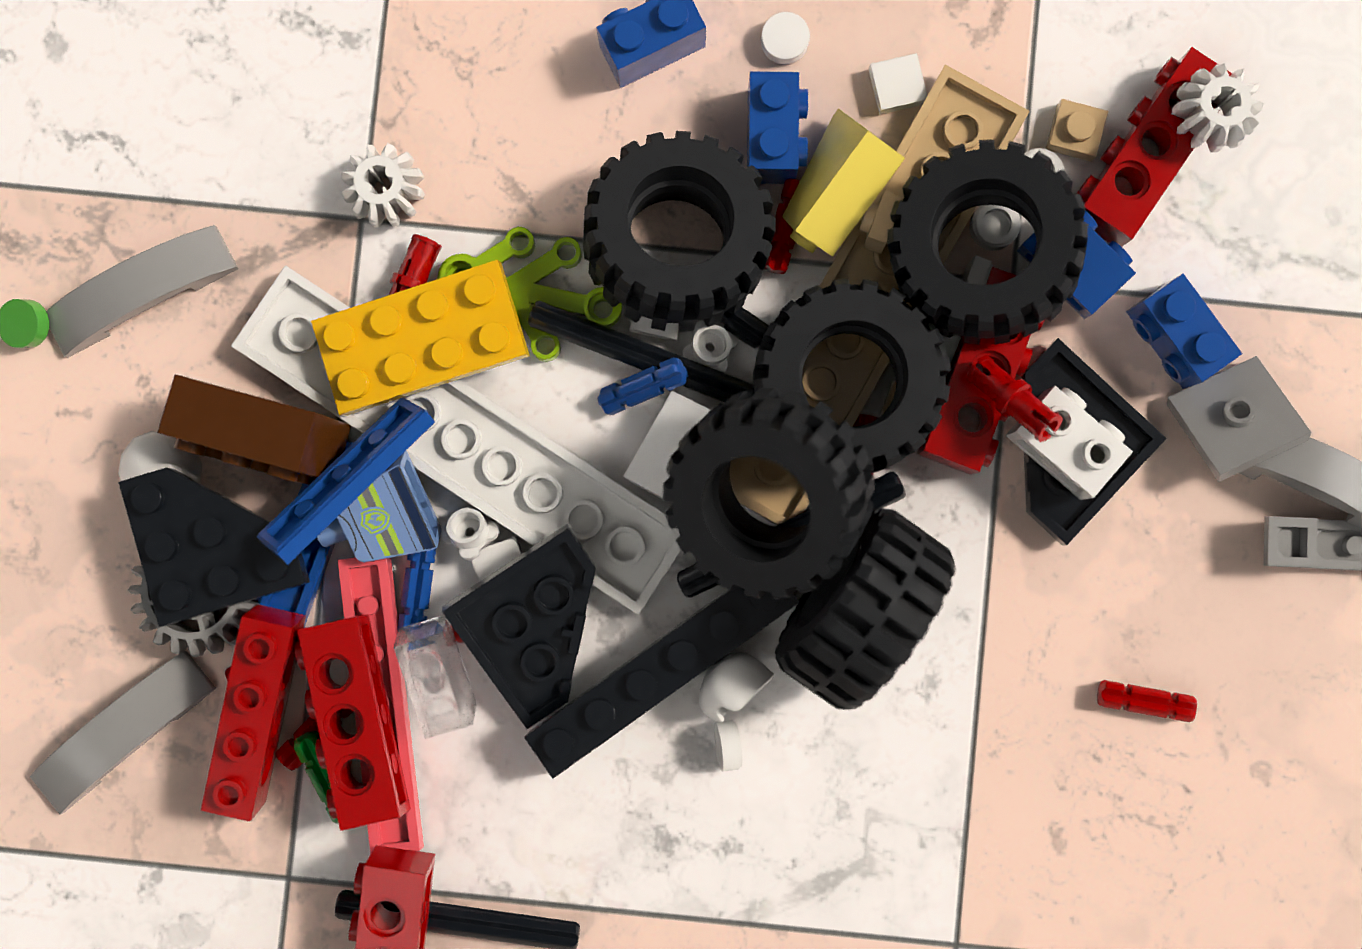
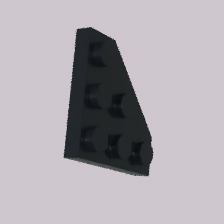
M1057 338L1026 369L1021 379L1031 386L1032 394L1037 398L1043 391L1053 386L1060 390L1063 387L1072 390L1086 403L1087 407L1084 410L1096 421L1105 420L1119 429L1125 436V440L1122 443L1133 451L1094 498L1080 500L1024 452L1026 512L1062 546H1066L1167 438L1067 345Z
M166 467L118 482L159 627L176 624L310 583L302 552L287 565L257 538L258 533L270 521L222 494L195 482L183 473Z
M568 524L442 607V613L526 729L535 725L569 701L572 676L584 629L589 594L595 576V563Z

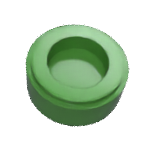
M12 299L0 308V337L9 346L33 348L40 345L47 337L49 331L48 314L38 302L29 299Z

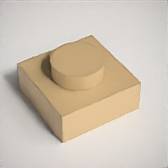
M1061 99L1055 110L1045 149L1092 162L1097 157L1108 111Z
M885 190L879 205L871 204L864 215L859 229L868 233L863 248L879 254L883 252L887 244L888 230L893 228L894 225L890 214L895 201H903V196Z

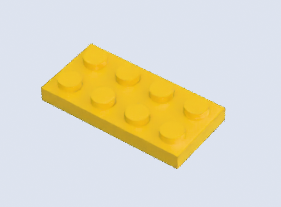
M494 260L311 321L339 415L348 416L530 357L503 266L499 260Z

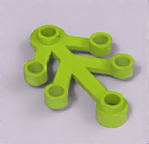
M524 227L512 228L506 234L504 240L477 257H472L468 254H455L448 257L441 264L437 279L494 260H499L503 264L511 257L518 259L527 258L534 252V237ZM524 235L529 239L528 246L525 249L515 250L512 248V241L516 236ZM570 237L558 239L550 251L509 277H506L519 322L531 340V350L539 360L545 362L552 361L559 356L561 343L558 337L533 328L528 324V317L532 309L531 304H534L536 301H542L568 312L585 315L588 320L609 328L618 323L623 312L622 303L620 302L617 306L613 307L612 313L606 318H600L594 313L598 303L607 302L603 298V287L595 288L585 295L536 284L561 267L571 269L580 263L582 258L580 245L575 239ZM566 245L576 249L575 256L568 261L561 260L558 257L559 250ZM543 338H550L555 343L554 350L549 354H541L537 350V345Z

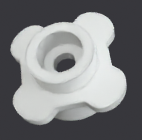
M699 320L696 322L694 331H692L693 338L691 343L684 347L682 356L724 373L728 368L726 360L730 350L737 346V337L719 325L714 324L707 327L703 320ZM706 344H713L714 350L711 352L707 351Z
M468 506L454 512L450 516L447 526L441 532V538L445 544H453L459 549L462 559L473 560L479 556L480 549L488 541L495 540L498 537L499 527L496 522L485 520L480 510L474 506ZM474 530L473 535L466 536L467 532Z

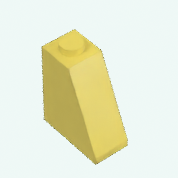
M838 108L832 116L782 216L794 229L790 237L811 253H814L817 247L833 257L905 160V157Z

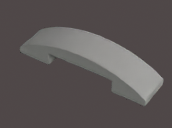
M215 225L202 228L145 250L83 283L46 311L49 318V328L64 357L69 358L111 336L108 331L111 328L188 288L197 291L239 268L218 228Z
M1310 438L1298 446L1239 472L1253 480L1262 474L1341 509L1348 513L1347 523L1362 529V461L1343 451Z
M1265 516L1264 566L1362 571V529L1347 523L1345 520Z
M184 651L148 675L90 720L53 752L30 775V778L59 814H63L98 786L104 776L169 723L181 718L213 692L216 687L189 653Z

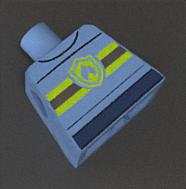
M407 450L317 536L323 547L348 540L356 559L360 562H369L438 548L442 528Z

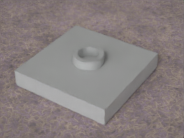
M1257 356L1214 375L1203 383L1169 396L1167 401L1168 408L1218 482L1308 441L1312 433Z

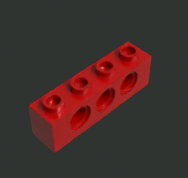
M1193 47L1179 60L1172 56L1168 59L1153 81L1160 87L1152 99L1144 96L1129 115L1127 121L1133 124V127L1124 139L1117 135L1100 158L1101 161L1107 164L1098 178L1090 175L1076 193L1081 195L1085 210L1098 225L1094 231L1108 243L1114 241L1123 247L1134 238L1194 149L1191 148V139L1194 135L1190 131L1185 134H1176L1177 127L1185 120L1171 114L1172 109L1169 105V99H1175L1180 102L1181 100L1176 95L1179 87L1185 82H1191V76L1197 70L1205 68L1210 72L1219 64ZM1211 102V103H1212V107H1213V109L1215 110V107L1217 106V104ZM1142 138H1149L1157 144L1159 156L1151 155L1145 151L1142 145ZM1115 177H1123L1130 182L1133 189L1132 196L1124 195L1118 191L1115 185Z
M992 267L986 285L1001 283L1016 275ZM1045 320L1039 323L1038 331L1041 329ZM1019 332L1013 334L1010 342L996 345L994 338L980 339V345L964 343V337L960 336L961 339L950 365L951 372L946 375L945 385L950 386L948 402L942 405L940 410L942 418L936 429L931 431L925 438L926 442L918 448L917 455L970 475L980 472L982 466L987 468L990 466L999 444L998 440L993 439V435L999 420L1005 422L1008 417L1005 418L995 408L996 403L974 384L967 381V372L973 364L977 365V360L980 357L988 355L1014 379L1016 375L1022 377L1029 365L1033 352L1032 349L1027 348L1031 334L1024 337ZM964 406L973 408L980 417V425L975 432H969L959 424L958 413Z
M257 604L241 617L201 811L251 822L266 803L276 758L275 754L279 744L296 665L294 645L299 640L297 630L304 628L306 615Z
M369 614L297 630L299 640L294 645L295 657L299 668L306 670L310 689L305 692V703L310 718L312 720L316 719L320 739L316 741V755L320 767L327 769L331 788L327 790L326 800L330 816L333 819H338L340 831L400 818L411 807ZM335 659L343 661L348 667L349 677L344 686L336 684L330 676V666ZM345 708L354 711L359 718L360 727L356 734L347 733L341 726L340 716ZM353 759L363 760L369 766L371 776L368 783H360L353 778L351 774Z
M376 845L367 862L359 863L355 874L353 890L355 894H361L360 908L353 912L348 935L349 941L356 942L355 949H425L435 853ZM381 901L394 903L400 911L392 912L385 909Z

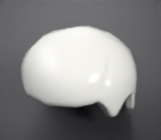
M151 431L131 440L121 454L118 474L120 481L168 467L200 483L202 462L197 454L175 449L176 438Z
M737 652L723 657L713 664L704 676L699 693L701 710L709 718L721 723L724 722L725 719L722 716L726 715L730 710L738 711L744 707L774 677V673L748 653Z

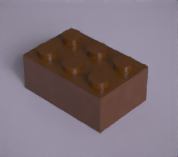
M174 374L157 433L176 438L175 449L211 457L232 465L310 485L344 452L351 425L313 411Z

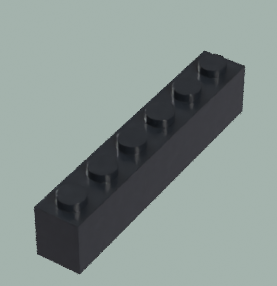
M735 586L732 591H725L534 727L525 735L524 739L552 779H554L799 604V600L794 594L791 598L774 599L771 592H766L762 599L744 595L745 589Z

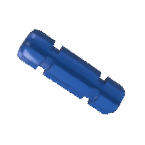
M679 358L668 359L659 363V369L656 366H652L622 379V385L613 383L602 388L600 395L597 397L598 403L603 408L605 414H617L626 410V404L628 407H633L664 394V388L671 391L683 386L688 377L686 367H684Z
M436 549L407 554V560L411 562L410 567L405 568L401 607H404V613L399 614L397 628L399 634L419 637L423 636L426 631L427 616H424V609L427 610L429 608L434 571L430 570V563H435Z

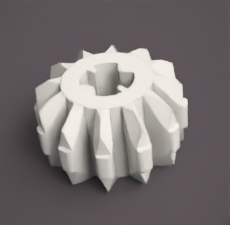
M1225 63L1216 65L1210 72L1205 68L1197 70L1191 76V82H1185L1179 87L1176 94L1181 101L1172 108L1171 114L1185 120L1177 127L1176 134H1185L1190 131L1194 135L1191 139V148H1198L1206 141L1210 153H1218L1225 145L1230 149L1238 147L1244 142L1245 135L1253 133L1259 124L1254 116L1263 110L1265 103L1251 98V95L1258 90L1259 83H1250L1246 86L1242 82L1244 69H1237L1229 76ZM1211 102L1217 104L1215 110L1213 109ZM1220 108L1223 112V115L1218 114Z
M387 143L380 155L374 145L367 144L366 154L368 158L362 161L357 155H350L349 160L356 170L341 173V179L350 186L341 195L346 203L354 204L351 212L356 218L361 219L368 216L369 223L373 227L378 228L382 224L385 215L393 227L400 224L398 215L400 211L404 210L410 217L415 216L416 210L409 201L424 199L425 193L416 186V184L424 179V175L419 168H412L414 159L408 152L397 156L395 146ZM388 178L392 183L391 187L388 190L382 187L384 193L378 194L374 189L376 183L379 181L383 185L382 179Z

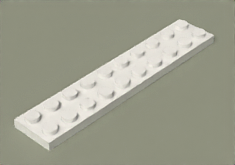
M285 265L231 347L364 433L399 399L348 416L339 415L311 321L350 307ZM460 379L403 397L425 409L435 421L407 449L413 466L533 546L568 524L595 563L596 571L593 585L638 615L640 614L681 551L675 541L680 536L678 529L669 528L664 513Z

